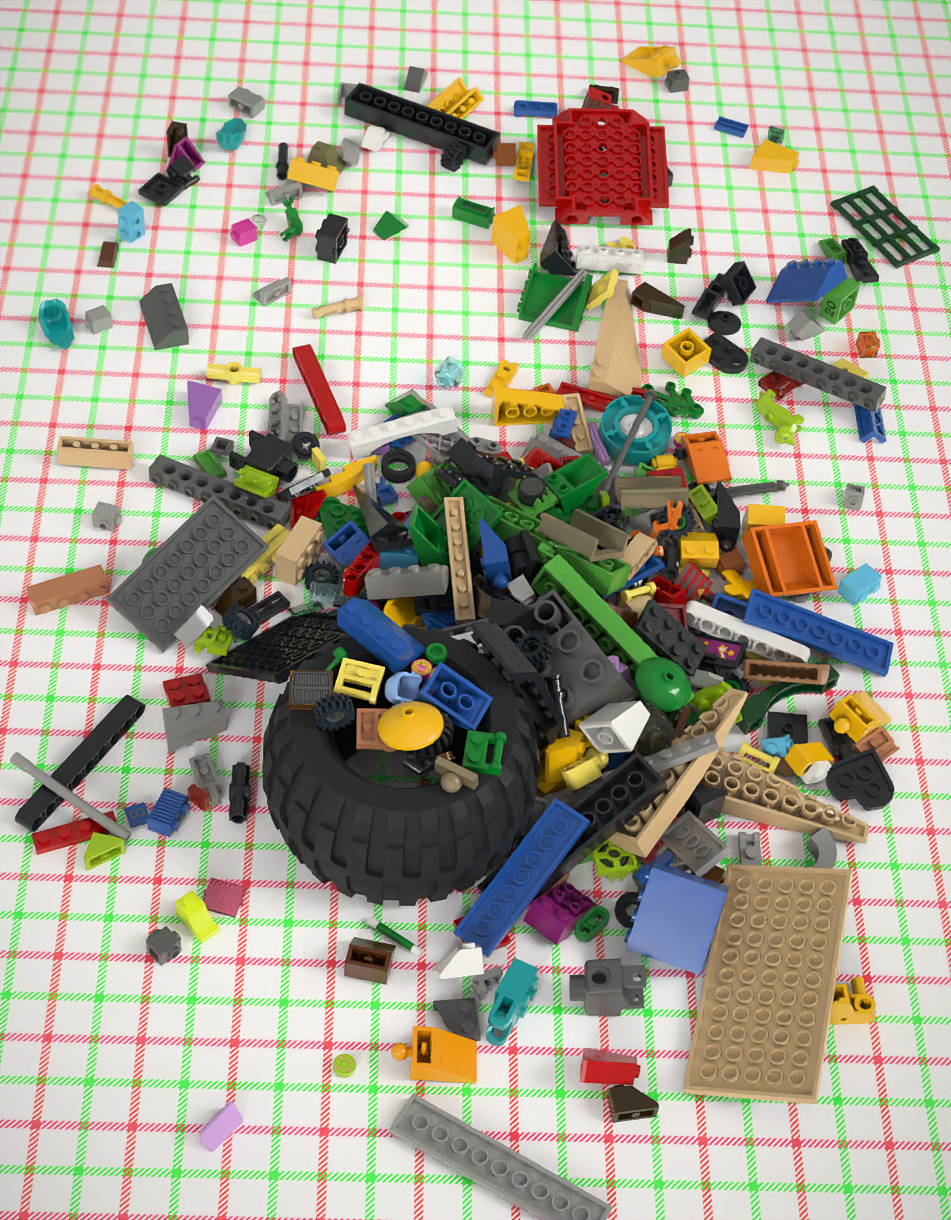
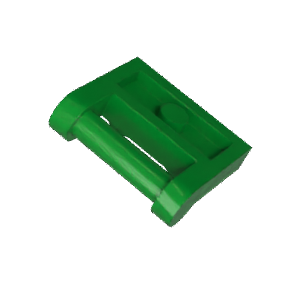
M468 730L462 767L475 773L500 775L502 773L501 758L503 745L506 743L507 735L503 732L493 734ZM488 743L495 744L492 763L490 764L485 763Z

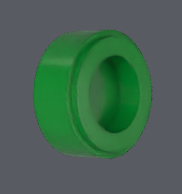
M432 643L427 646L425 657L432 664L443 663L447 658V649L440 643Z

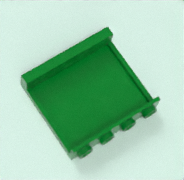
M534 263L533 269H529L527 278L529 280L525 281V291L521 293L520 301L522 302H518L517 306L519 320L532 323L571 280L566 277L537 272V263ZM586 274L585 281L581 282L544 325L575 332L579 331L591 291L593 275Z

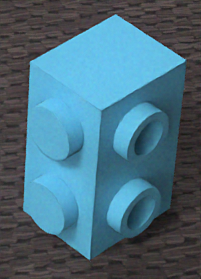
M130 201L117 210L119 236L122 239L132 243L145 235L144 208Z

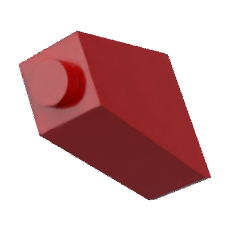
M584 1048L579 1082L633 1085L634 1078H639L641 1065L637 1064V1057Z

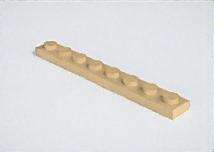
M445 497L444 510L455 625L475 621L463 497Z

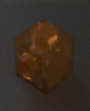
M875 331L858 333L856 347L859 357L877 358L880 339L877 338Z

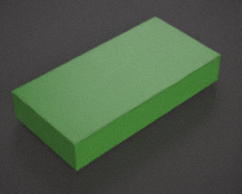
M210 449L193 455V460L201 471L219 478L227 477V472L214 454L210 452Z

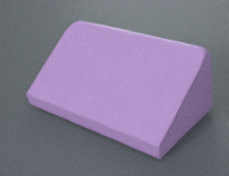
M229 1101L199 1131L200 1143L210 1152H214L243 1122V1118L234 1102Z

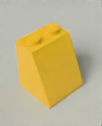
M521 205L493 216L491 242L514 264L528 259L530 230Z

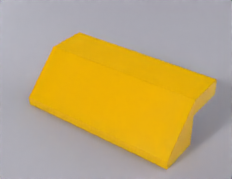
M459 77L426 106L464 119L484 98L477 87L468 90Z

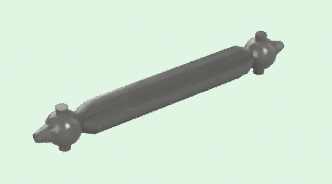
M777 480L776 482L726 487L725 489L730 497L773 492L775 490L785 491L786 487L790 486V484L783 480ZM712 488V491L709 493L712 498L716 488Z

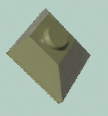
M317 141L311 148L307 162L316 161L321 163L323 167H327V165L337 167L336 170L339 171V175L346 166V162L342 160L336 149L332 145Z

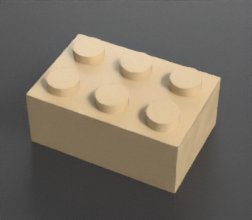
M304 516L300 517L275 553L276 579L295 587L300 580L304 579L307 566L310 567L312 562L314 564L317 554L320 555L323 550L322 538L324 532H322V523Z

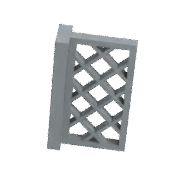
M432 403L426 404L424 410L403 417L433 410L437 407H435ZM459 427L457 432L442 436L438 433H425L426 436L420 434L411 435L440 463L452 462L449 456L444 457L440 454H446L448 450L440 447V445L451 448L462 437L466 442L470 441L477 447V443ZM429 435L437 436L438 439L429 437ZM428 442L438 444V446L430 445Z

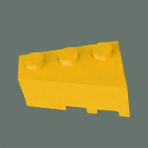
M296 156L291 159L287 178L335 191L339 171L336 170L337 167L330 165L323 167L319 162L311 161L309 163L305 161V158Z

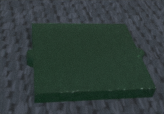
M316 600L288 608L287 612L292 617L323 609L324 607L323 604Z

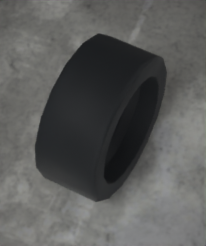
M401 449L387 452L381 461L383 477L397 484L410 481L415 475V457L408 451ZM394 462H401L409 467L405 470L397 471L389 468L388 465Z

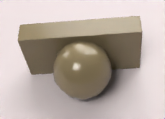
M438 756L435 761L436 772L443 775L440 782L446 792H457L462 784L473 790L476 789L478 786V775Z

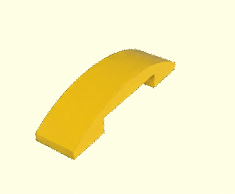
M519 141L513 180L530 181L535 143Z

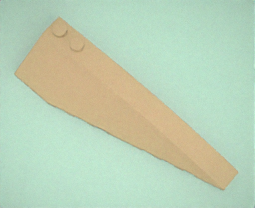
M617 279L618 282L614 287L612 297L606 299L587 387L589 390L616 398L631 395L632 387L641 388L643 379L628 281Z
M730 688L712 704L713 708L710 711L704 712L699 716L700 720L694 726L689 725L684 730L685 734L681 738L676 737L664 749L713 731L720 749L748 693ZM719 749L659 772L666 782L667 790L607 840L628 853L646 858L691 796Z
M720 747L709 768L698 783L727 791L722 813L811 835L825 827L833 839L863 844L867 842L868 824L847 813L842 814L838 812L831 804H823L816 800L817 797L814 795H806L799 791V787L772 773L767 774L763 772L759 766L744 762L742 757L734 754V756L729 754L723 747Z

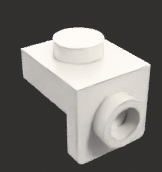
M828 760L814 762L804 776H800V779L806 784L820 782V780L827 776V772L832 766Z

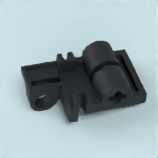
M521 530L518 536H511L504 541L513 580L521 575H524L526 580H528L539 560L529 531Z

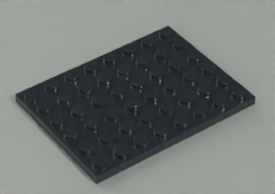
M300 610L228 651L227 656L221 655L205 665L209 672L281 684L286 682L293 672H296L304 660L313 659L319 648L327 642L335 644L341 642L342 636L347 633L337 625V614Z

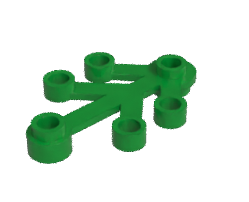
M669 381L665 385V391L670 396L655 391L658 398L656 401L664 408H668L667 412L671 417L687 414L690 418L699 419L704 413V408L692 399V390L689 388H683L680 395L687 403L683 402L675 391L676 384ZM644 384L641 389L654 390V387L651 384Z

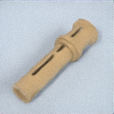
M361 295L350 299L344 298L341 302L311 308L312 316L316 319L340 312L350 313V311L356 309L364 310V302Z

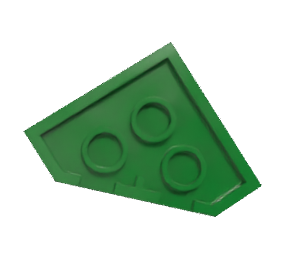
M334 496L325 498L318 514L326 540L350 520L370 539L361 509L351 504L347 506Z

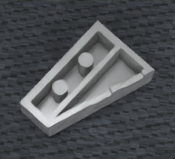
M223 700L162 708L169 755L175 753L174 750L183 746L186 748L191 746L193 742L199 739L205 740L226 731V715Z

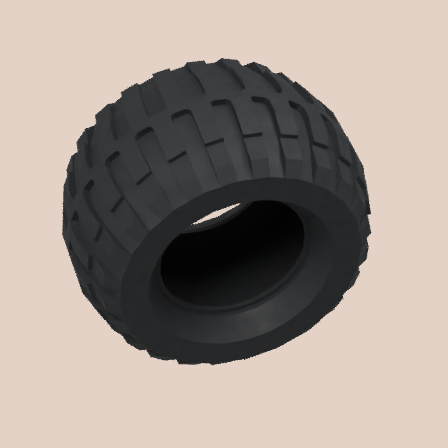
M403 624L402 629L425 648L432 643L444 645L447 649V658L443 664L493 698L475 731L493 734L503 732L507 735L506 743L503 745L501 758L502 773L500 775L476 773L478 775V786L475 790L462 784L457 792L449 793L442 788L441 780L431 785L417 788H393L373 783L361 777L350 768L346 761L359 750H362L356 749L357 708L389 709L393 707L394 704L389 702L385 696V683L395 673L349 634L343 635L341 642L336 644L327 642L316 651L313 659L304 660L296 671L324 672L335 659L333 656L334 650L338 647H343L347 652L348 659L385 667L376 705L370 704L366 700L349 697L352 700L355 711L354 721L351 720L352 723L350 725L346 724L345 728L339 727V730H335V728L332 731H328V728L323 730L316 723L313 709L315 704H294L291 701L290 679L286 684L284 693L278 696L263 737V790L267 796V805L271 819L276 829H280V833L292 854L297 857L300 864H305L323 884L332 881L333 885L337 887L338 892L350 898L355 894L364 895L367 897V902L382 906L384 900H399V906H415L416 901L422 898H428L430 902L447 899L448 894L452 893L453 889L462 892L474 886L475 882L480 880L483 875L486 876V873L491 868H494L507 856L512 845H514L529 822L540 773V756L537 747L538 735L519 687L512 680L508 682L501 673L502 668L498 670L491 661L492 656L487 657L485 654L478 652L477 644L464 638L457 640L450 636L449 631L436 628L429 631L420 629L419 625ZM426 652L417 659L427 660L425 657ZM340 663L330 671L332 683L331 696H333L335 683L341 667ZM410 663L400 672L411 673L412 663ZM432 664V670L437 666V664ZM422 680V682L420 683L419 690L422 687L425 680ZM344 682L343 684L345 687L370 693L372 690L370 687ZM453 725L454 738L452 744L448 746V750L442 749L441 754L452 751L453 757L456 756V759L452 760L453 763L462 767L468 730ZM488 743L485 761L487 764L492 763L495 744Z

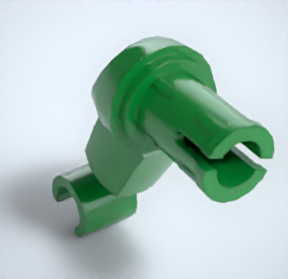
M292 195L289 197V201L285 196L282 202L283 206L287 207L285 214L288 228L280 233V237L286 235L282 238L285 242L294 235L299 236L303 232V224L295 207L292 208L294 202Z

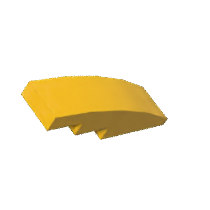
M374 455L342 466L341 473L329 476V483L315 487V491L324 489L327 493V498L338 497L351 490L353 485L357 486L364 481V464L368 462L373 463L375 471L377 470V456Z

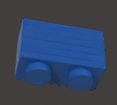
M164 788L147 817L148 830L171 837L174 831L177 832L181 825V817L183 815L186 816L190 809L188 795Z

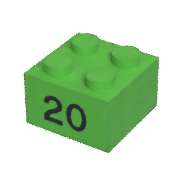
M847 276L844 281L823 296L819 306V316L836 325L854 309L861 284Z

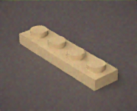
M580 394L562 395L565 409L577 412L571 432L574 450L582 455L586 453L592 454L594 448Z

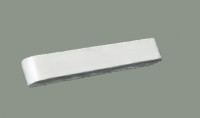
M689 601L686 604L687 623L690 627L717 638L741 643L747 642L748 651L770 660L807 663L810 650L802 644L768 630L746 624L741 619L697 601Z

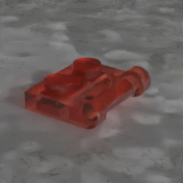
M774 371L758 381L759 387L765 391L771 389L776 394L774 398L779 401L796 387L804 385L802 382ZM791 382L790 384H788V385L785 386L784 388L780 389L781 387H783V386L786 385L787 383Z

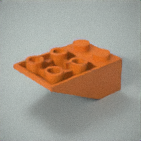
M716 431L682 435L680 450L685 448L688 457L684 461L697 485L732 480L724 447Z

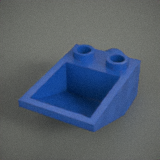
M479 519L484 555L480 560L482 569H484V577L489 581L490 588L495 587L498 590H503L509 582L513 581L506 545L483 519Z

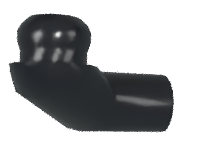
M406 756L402 766L417 775H421L434 770L435 759L429 756L424 761L416 762Z

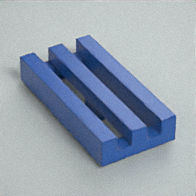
M719 116L714 129L743 138L749 125Z

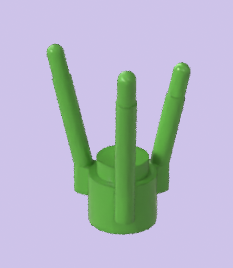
M551 540L548 543L542 541L536 551L538 556L541 557L540 559L546 563L555 557L556 550L553 549L554 547L579 553L567 546L556 544Z

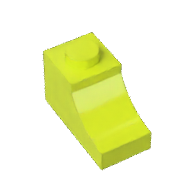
M193 890L175 901L177 917L202 944L219 933V927L208 913L205 903Z

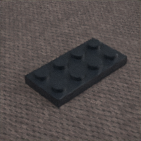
M654 599L647 601L633 628L639 636L663 657L678 664L688 676H694L708 647Z

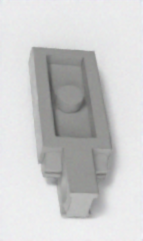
M209 753L189 758V764L201 794L204 797L209 796L212 806L219 805L220 796L218 793L222 792L221 782Z

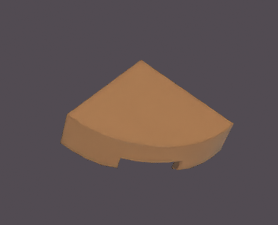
M785 757L781 758L775 773L783 775V777L794 776V770L786 762Z

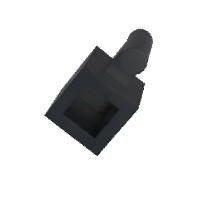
M185 155L171 163L166 170L169 178L178 182L184 180V190L200 181L198 175L191 176L195 167Z

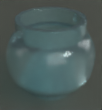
M447 356L435 368L434 374L437 384L445 389L457 387L464 378L465 366L459 360Z

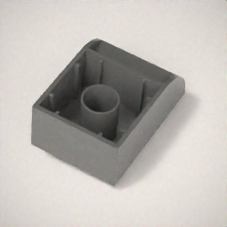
M554 589L531 605L527 612L502 628L513 643H518L516 639L518 637L522 638L521 634L523 633L528 635L527 631L530 630L532 634L534 630H537L538 633L541 631L547 637L552 646L550 660H545L547 662L545 665L541 663V668L536 666L534 668L538 671L543 681L545 677L562 675V689L566 693L563 700L569 729L575 730V721L577 719H583L585 715H593L608 703H619L633 692L632 688ZM539 646L530 648L526 654L535 652Z

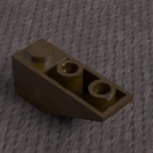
M643 282L632 291L631 304L643 312L677 319L683 318L685 305L647 282Z

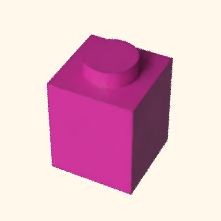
M249 218L231 225V239L240 247L257 240V227Z

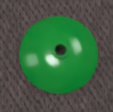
M662 657L649 658L643 661L635 672L634 682L639 696L646 704L662 712L677 711L684 707L691 696V683L687 674L678 664Z

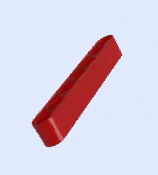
M311 344L293 347L292 352L295 363L326 434L330 436L346 432L345 420Z
M394 512L391 514L402 524L408 518L404 512ZM371 541L367 543L342 575V592L346 596H357L366 586L364 578L367 572L380 567V553L373 549Z

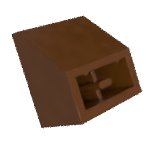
M354 937L349 944L346 955L344 976L387 985L396 945Z

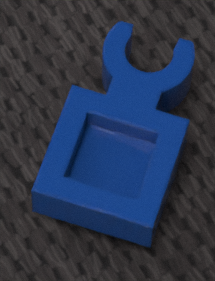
M381 476L380 483H376L378 502L381 506L397 502L399 496L391 484L385 485V478Z

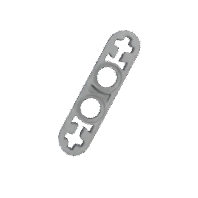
M276 391L269 398L268 433L286 441L288 400L282 391Z

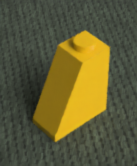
M765 139L752 156L750 169L791 174L800 163L798 159L799 152Z

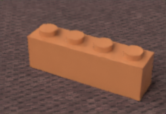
M101 564L26 587L28 600L36 616L110 593L109 581Z

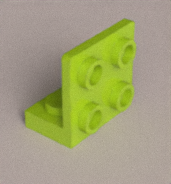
M722 681L714 686L705 687L694 693L696 696L689 704L699 709L700 714L706 713L713 708L712 704L732 686ZM739 712L734 724L742 720L741 712Z

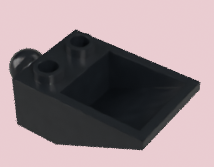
M717 481L713 501L717 505V517L712 520L710 533H715L720 550L727 553L735 549L740 532V512L722 482Z

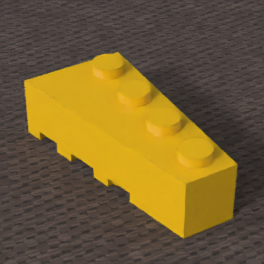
M493 386L491 415L494 426L553 423L554 417L558 416L560 408L565 409L562 395Z

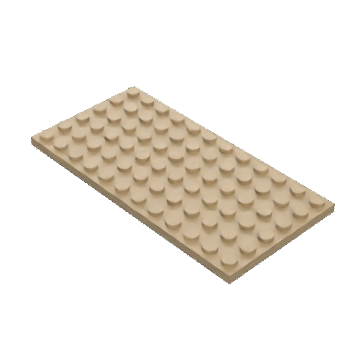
M727 864L723 885L730 888L710 948L683 1084L685 1094L817 1104L852 884V869Z

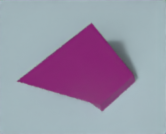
M185 136L175 144L167 169L171 163L184 155L195 167L193 172L206 162L189 138Z

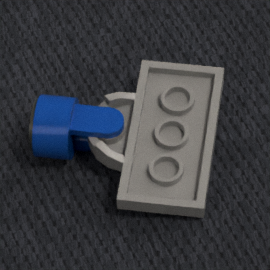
M687 811L669 825L659 840L664 846L655 853L657 858L650 864L645 863L632 873V879L640 890L643 886L646 887L647 882L644 881L646 871L649 869V866H653L656 862L682 871L689 869L694 875L701 877L732 852L693 813Z

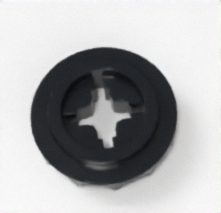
M299 432L292 438L293 454L297 455L299 459L312 458V449L315 447L320 449L318 438L310 432ZM302 443H310L308 450L306 448L300 449Z

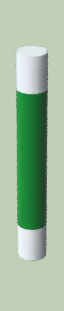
M371 916L368 919L367 924L416 956L421 957L424 950L374 917Z

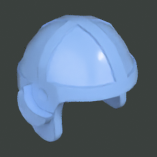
M414 671L412 673L398 672L385 683V696L387 700L394 705L413 701L419 692L422 677Z

